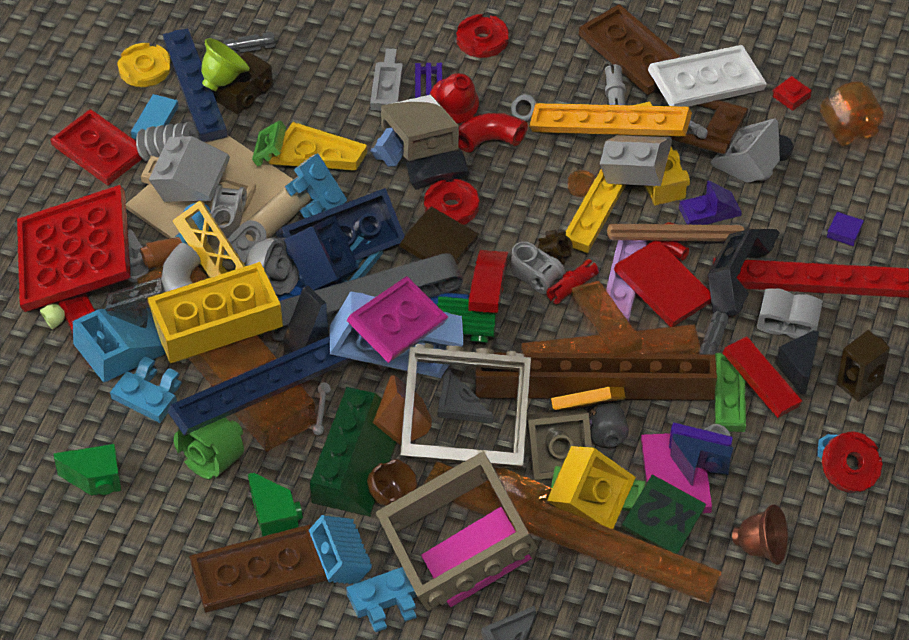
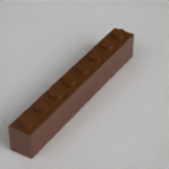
M494 352V354L506 355L504 352ZM523 353L524 357H531L528 398H555L605 387H624L626 397L624 399L714 400L717 381L715 354ZM476 367V396L478 398H517L519 371Z

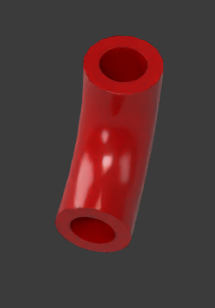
M485 113L471 117L459 126L458 148L465 152H472L479 144L489 140H500L517 146L526 135L528 123L505 113Z

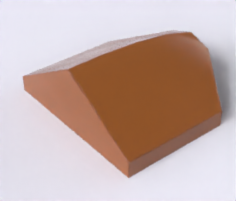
M393 375L390 376L373 423L401 445L406 384ZM416 392L414 395L411 441L426 435L432 426V418L423 398Z

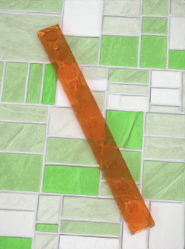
M437 461L424 484L451 470L453 467ZM490 481L482 483L451 501L484 515H488L502 507L509 518ZM505 488L530 533L709 603L721 578V571Z

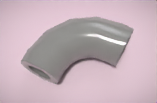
M180 243L173 249L164 262L161 283L165 292L193 283L190 276L195 268L200 265L201 260L197 252L185 243Z

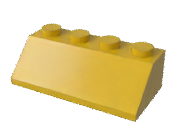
M261 262L148 298L161 344L170 363L283 327L281 304Z

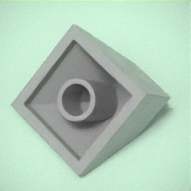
M774 118L740 128L726 155L717 153L710 163L713 167L746 183L768 179L773 174V168L780 161L778 121Z

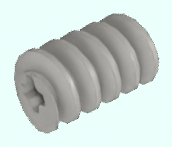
M186 122L184 124L151 126L146 130L140 129L136 137L137 151L145 161H149L151 155L160 157L168 137L193 136L199 139L197 128L194 123Z

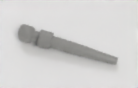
M690 120L688 127L692 129V132L698 138L705 139L708 131L700 124Z

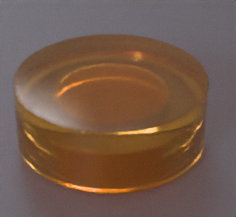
M585 170L571 173L568 177L569 192L576 197H585L595 180V176Z

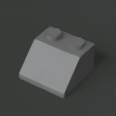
M617 135L607 140L600 161L606 182L608 184L661 186L672 143L671 137Z
M193 136L168 137L149 181L164 202L209 201L216 191L230 156Z

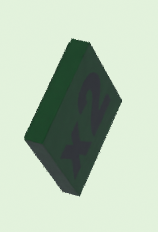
M652 474L621 528L676 558L703 513L706 504Z

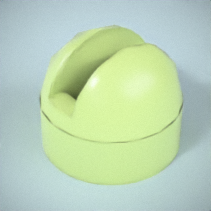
M50 304L40 310L43 318L52 330L64 321L65 311L58 304Z

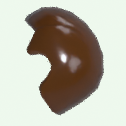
M399 459L378 464L372 469L367 480L370 494L378 504L384 506L391 504L418 487L414 471L408 464Z

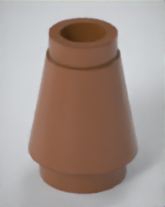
M179 236L145 243L144 247L140 248L142 259L148 270L152 268L157 270L164 265L173 249L182 243Z

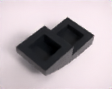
M451 151L427 156L406 164L415 190L440 179L446 180V182H453V179H460L470 174L465 155L462 151Z

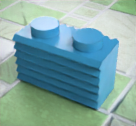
M321 515L309 529L329 583L332 581L334 583L343 582L344 584L359 583L372 567L370 558L365 553L366 549L363 548L364 544L361 543L360 533L355 528L356 524H353L354 519Z

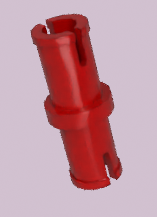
M587 259L575 270H569L564 273L560 281L546 290L549 300L552 301L557 297L553 303L559 304L571 293L579 292L583 288V284L598 275L599 269L594 262L588 267L592 260Z

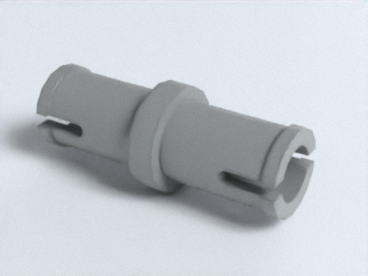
M613 64V74L611 65L605 68L607 81L605 95L609 99V105H625L627 90L625 84H623L622 68L619 65Z

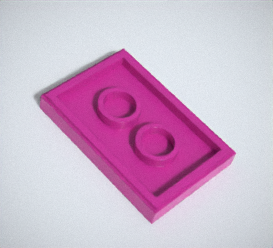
M406 276L354 311L346 321L390 363L443 325L448 316Z
M670 433L641 435L646 484L653 474L704 502L706 507L703 513H712L707 470L698 468L694 484L691 486L670 456Z
M502 507L421 554L433 578H436L512 535L516 530ZM530 554L524 556L525 559L517 560L503 568L500 573L478 582L472 589L448 599L447 603L450 607L456 605L532 559Z

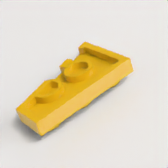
M292 122L285 132L281 153L278 156L272 154L269 164L299 166L309 157L318 153L327 168L357 170L367 154V145Z

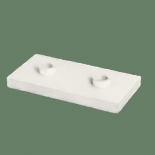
M743 45L650 64L648 68L650 75L669 106H693L762 91L767 85Z

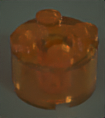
M856 81L842 85L834 90L836 92L834 97L829 99L827 96L820 106V113L834 138L841 146L848 145L859 137L872 138L879 132L878 126L884 118V111L868 85L865 86L863 82Z

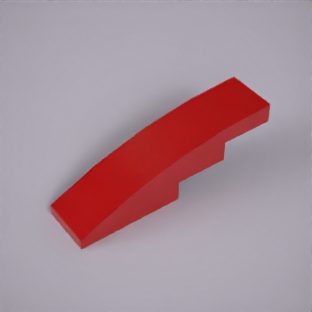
M479 251L472 279L468 311L498 313L504 288L508 252Z

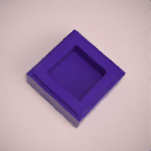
M837 212L828 229L827 238L854 246L863 227L864 220Z

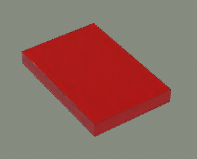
M91 109L50 139L53 147L107 186L143 159L137 151L134 139Z
M660 241L649 243L615 264L614 271L671 328L712 303L710 291Z

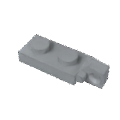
M386 48L384 62L376 63L370 101L371 110L381 111L382 105L399 102L403 64L397 63V49Z

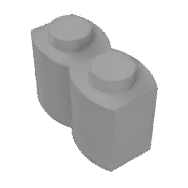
M779 288L765 289L757 328L766 333L786 334L795 339L813 330L817 331L823 301L808 294L793 295Z

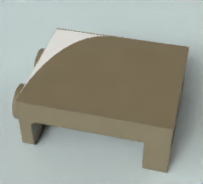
M432 95L381 106V128L385 131L386 128L392 127L404 141L403 156L408 161L458 150L459 125Z

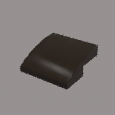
M431 206L412 226L399 247L422 260L441 254H451L458 265L463 254L476 243L479 233Z

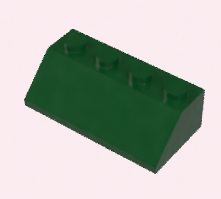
M346 387L310 481L312 504L371 517L376 501L369 492L368 476L378 464L391 461L397 445L396 441L373 423L382 400L376 393Z

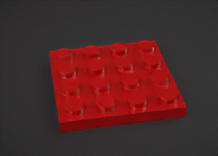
M121 185L17 219L20 307L24 312L131 278L125 191Z

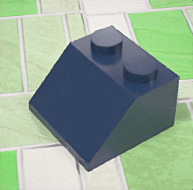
M335 216L284 239L287 254L294 260L299 270L300 281L304 286L308 285L312 290L337 280L359 268Z

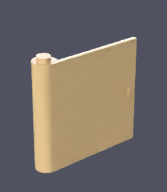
M230 136L205 142L230 156L223 173L224 176L256 184L253 198L247 210L242 213L240 226L249 220L257 221L265 228L266 239L271 238L300 209L312 201L306 189L301 193L296 192L290 196L285 186L294 179L264 159L262 165L257 166L252 160L254 152ZM149 184L126 203V209L167 238H174L179 233V230L173 223V220L181 215L187 206L198 201L164 202L153 185ZM203 201V203L209 206L211 210L213 202ZM224 221V222L220 223L219 225L228 224L229 221ZM246 234V235H245L246 238H247V240L253 241V238H252L251 235H249V234ZM210 235L207 242L215 254H217L220 241L216 236ZM225 268L227 272L233 271L232 269Z

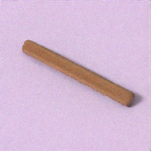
M609 224L607 235L611 240L726 241L729 234L744 231L745 229L740 225Z

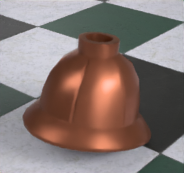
M771 504L764 512L748 517L742 522L740 527L733 529V543L736 546H741L744 552L752 556L768 558L775 565L781 564L785 557L788 543L787 522L781 508Z

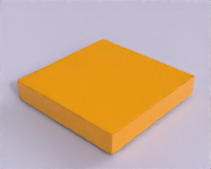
M605 387L551 398L553 409L569 410L624 400L626 397L624 387Z

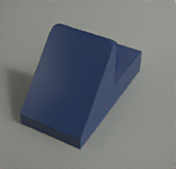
M673 433L670 456L691 486L694 484L698 468L706 469L712 473L729 474L733 447Z

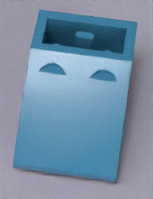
M149 306L98 309L73 321V344L104 383L126 373V371L136 368L144 356L155 359L166 354Z

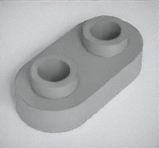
M249 220L244 222L228 238V241L243 263L246 262L248 252L252 246L266 239V230L259 222ZM246 234L251 235L252 238H253V241L247 240V238H246L245 235H246ZM223 258L222 266L234 270L236 265L233 260Z

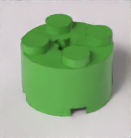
M225 417L185 436L179 429L174 435V445L178 454L181 451L184 452L188 458L184 463L194 473L205 479H211L213 476L216 478L243 455L244 445L240 437L243 435V430L236 421H229Z

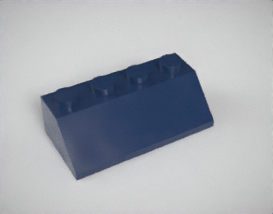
M386 188L281 227L276 231L278 238H288L335 216L349 246L359 236L364 238L355 250L352 251L356 260L400 244L405 237Z

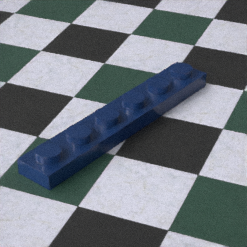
M189 29L175 30L162 34L187 107L197 128L199 139L207 142L228 137L227 129L213 92L202 84L204 80L201 72L202 63Z

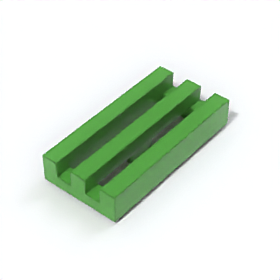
M277 121L259 132L252 158L257 166L262 165L263 159L269 161L272 158V154L278 156L281 153L287 128L282 121Z

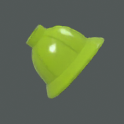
M207 38L205 40L206 53L201 66V72L204 77L202 84L217 91L218 87L232 83L240 73L249 71L250 68L247 63L230 47L216 39Z

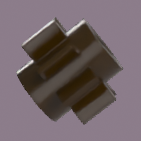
M556 229L546 231V237L538 239V249L556 258L561 264H565L564 258L572 257L573 245L570 238L566 236L565 231L558 233Z

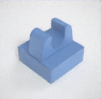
M392 127L386 128L382 136L377 139L375 148H371L370 151L376 160H384L388 167L396 166L403 156L404 141Z

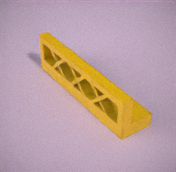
M199 200L173 220V223L187 244L199 255L200 264L210 278L227 273L225 267L222 266L223 258L233 260L236 265L235 270L245 267L203 201ZM198 211L205 218L203 230H200L192 219V216ZM209 226L211 227L213 232H208ZM208 235L217 236L219 239L218 254H215L207 242ZM225 250L227 251L229 256L224 255Z

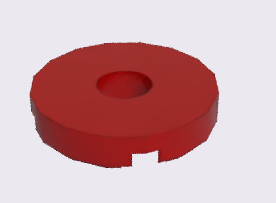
M483 14L467 17L458 26L456 32L457 45L467 55L477 58H489L498 55L508 44V27L504 21L490 15V18L483 17ZM478 34H487L488 36H487V37H478L477 35H478Z
M453 179V182H446V180H441L431 185L425 193V212L432 206L463 225L472 221L479 211L480 200L477 190L465 181ZM448 200H456L458 203L455 205H448L445 202Z
M855 431L841 433L831 439L824 448L822 456L823 471L829 482L837 489L848 493L862 492L873 486L881 475L883 463L882 458L879 457L878 447L875 442L865 434ZM849 454L854 455L858 460V468L856 470L851 469L847 464V456Z

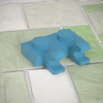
M318 153L312 155L296 167L294 171L298 177L285 186L290 196L296 192L301 193L306 189L312 198L309 204L300 209L304 218L337 207L347 201Z
M144 356L139 362L135 374L126 371L110 391L111 399L161 423L168 414L167 410L170 405L177 402L176 395L173 393L181 385V381L177 380L180 374L169 368L162 376L160 385L156 386L149 382L157 373V369L152 367L155 364V360Z
M403 567L346 587L347 596L357 617L361 618L367 615L375 632L387 628L384 621L386 615L383 609L397 605L404 621L416 618L413 610L416 608L413 598L417 597Z

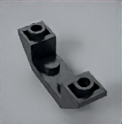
M748 229L728 235L708 273L713 313L719 311L726 313L728 316H735L743 309V304L749 293L736 277L741 272V267L746 257L763 256L773 250L780 234L777 229Z

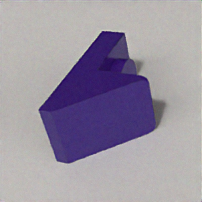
M707 181L706 195L682 200L679 203V210L687 225H706L742 215L732 192L712 181Z

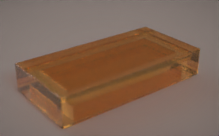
M504 467L495 468L506 490L536 503L547 501L552 488Z

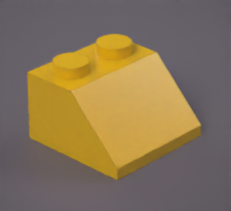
M571 446L547 501L571 517L612 532L636 477L595 448Z

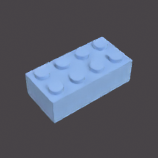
M351 291L330 324V354L407 371L409 349L388 363L346 321L350 314L375 298L364 293ZM444 312L448 316L446 322L416 344L425 345V343L434 345V349L446 350V346L462 347V316ZM417 362L416 373L441 378L449 364Z

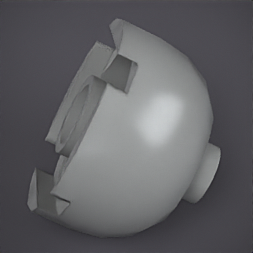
M267 238L259 241L252 246L245 262V266L261 262L276 295L291 292L299 278V270L295 266L294 260L289 257L286 251V243L284 241L286 238Z

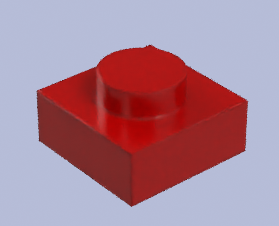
M791 76L773 89L772 97L793 111L811 98L812 90Z

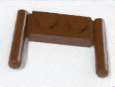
M721 100L697 104L698 106L716 110L706 128L708 131L707 137L701 139L689 133L686 136H669L673 141L726 155L727 150L730 148L744 122V118L747 116L748 108Z

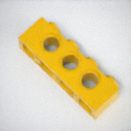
M649 101L633 106H652ZM628 135V136L669 137V136H654V135ZM672 146L670 147L661 186L645 185L654 206L685 199L687 186L690 185L688 172L682 169L679 153L677 150H673Z

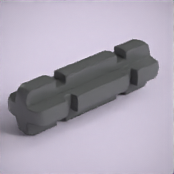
M273 32L262 33L263 36L255 34L238 37V40L230 38L223 41L233 51L240 50V53L261 50V47H265V49L274 48L276 45Z
M719 311L713 313L712 322L709 324L699 354H715L716 350H718L724 334L723 331L728 324L729 317L726 313Z

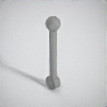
M325 382L318 386L320 400L317 422L313 427V433L318 436L324 432L322 422L326 394L331 390L329 384Z

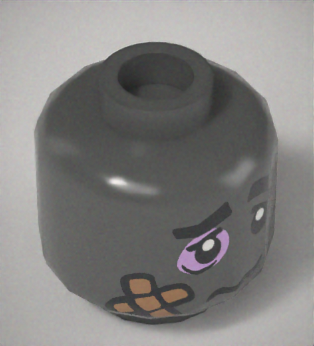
M601 403L589 412L591 439L596 445L615 447L627 438L629 433L628 424L623 409L618 405Z

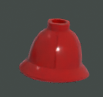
M454 73L449 75L446 79L438 81L430 92V95L435 98L457 124L466 122L478 110L479 97L475 90V85L472 79L465 74Z

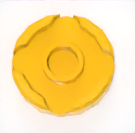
M139 43L128 47L121 53L117 66L120 77L127 84L135 87H149L162 82L170 74L171 59L168 52L162 46L156 44L155 47L150 46V43Z

